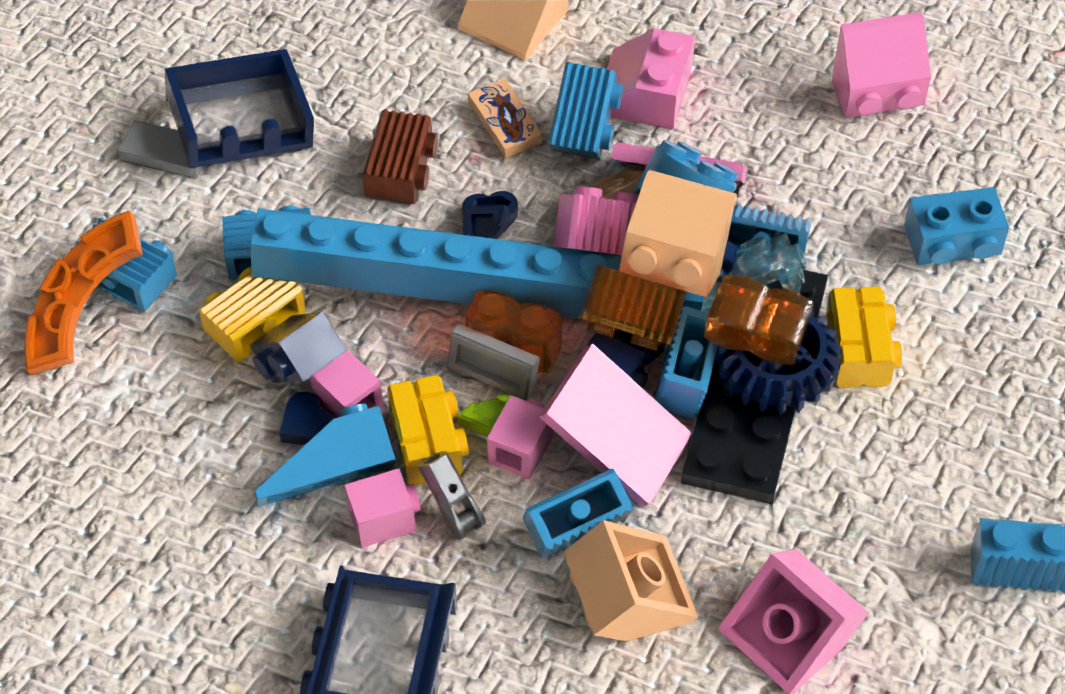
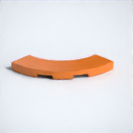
M130 210L115 215L84 233L80 237L81 241L62 260L58 258L39 287L41 293L35 305L33 315L28 317L25 333L26 371L31 375L74 363L73 341L75 328L88 297L112 271L132 259L143 256L136 217Z

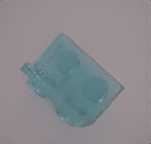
M786 233L769 240H765L763 236L757 237L740 246L741 251L737 252L729 279L736 296L780 280L789 302L799 299L801 284L805 282L803 270L807 269V263L798 244L791 245Z

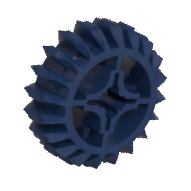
M775 297L771 305L768 306L757 299L753 305V310L741 306L737 312V317L729 316L725 323V329L721 330L719 348L716 350L715 360L719 367L721 381L728 382L730 395L742 393L744 406L756 401L759 403L761 413L768 406H776L781 416L786 410V406L791 405L800 413L802 408H804L805 402L816 406L821 398V394L828 395L832 389L833 381L839 375V362L842 351L840 344L837 343L836 329L828 328L826 316L814 318L812 305L801 310L797 308L795 298L789 305H780L779 300ZM743 352H745L746 354L750 355V356H751L750 360L753 361L755 364H757L758 367H755V366L746 358V356L744 355Z

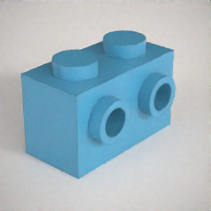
M995 187L912 197L909 199L904 222L917 265L931 263L946 264L950 261L969 258L985 259L993 255L1002 254L1009 231V225Z

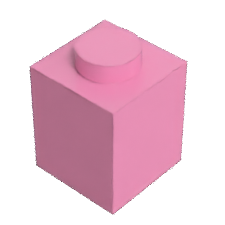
M348 349L310 377L312 392L320 398L322 407L331 412L334 418L341 417L340 411L356 404L366 403L368 409L376 406L381 408L383 406L380 380Z
M512 395L510 396L487 437L489 464L531 479L553 438V429L539 418V415L545 408L542 404L533 400L525 401Z
M399 468L344 485L348 510L362 548L416 531L414 513L421 511L419 497L413 483L405 485Z

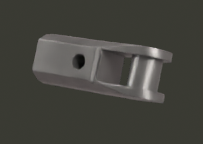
M447 451L437 452L418 464V468L437 501L448 528L458 540L464 539L466 537L465 532L473 526L482 527L486 524L482 511L467 490ZM461 500L465 510L456 515L452 505Z

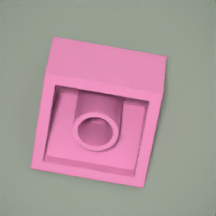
M922 12L842 24L840 26L831 82L845 118L925 105L931 73L925 21Z
M654 28L614 48L606 70L616 72L618 84L623 85V95L619 109L611 110V117L674 129L692 71L695 36Z
M793 549L772 553L721 623L718 630L788 694H793L843 649L869 612L800 551Z

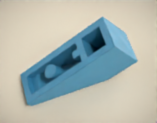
M362 403L342 409L340 411L341 417L329 422L255 490L257 506H264L393 468L395 456L380 407L376 406L368 409L367 404Z

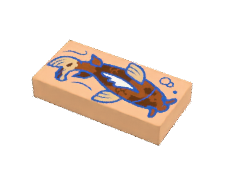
M506 79L468 93V103L505 159L543 144L541 131Z

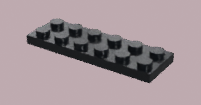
M741 258L722 330L725 329V323L729 316L737 317V312L741 306L753 310V305L757 299L768 306L771 305L775 297L779 300L780 305H789L795 298L798 309L804 310L812 305L814 318L819 317L828 275ZM743 352L744 355L746 356V358H747L755 367H758L757 364H755L753 361L750 360L751 356L748 355V354H746L745 352ZM714 360L707 393L698 413L682 471L681 484L773 505L796 410L791 405L786 406V410L780 416L776 406H768L763 413H761L759 403L756 401L744 406L742 393L730 395L728 382L721 381L719 367L716 360Z

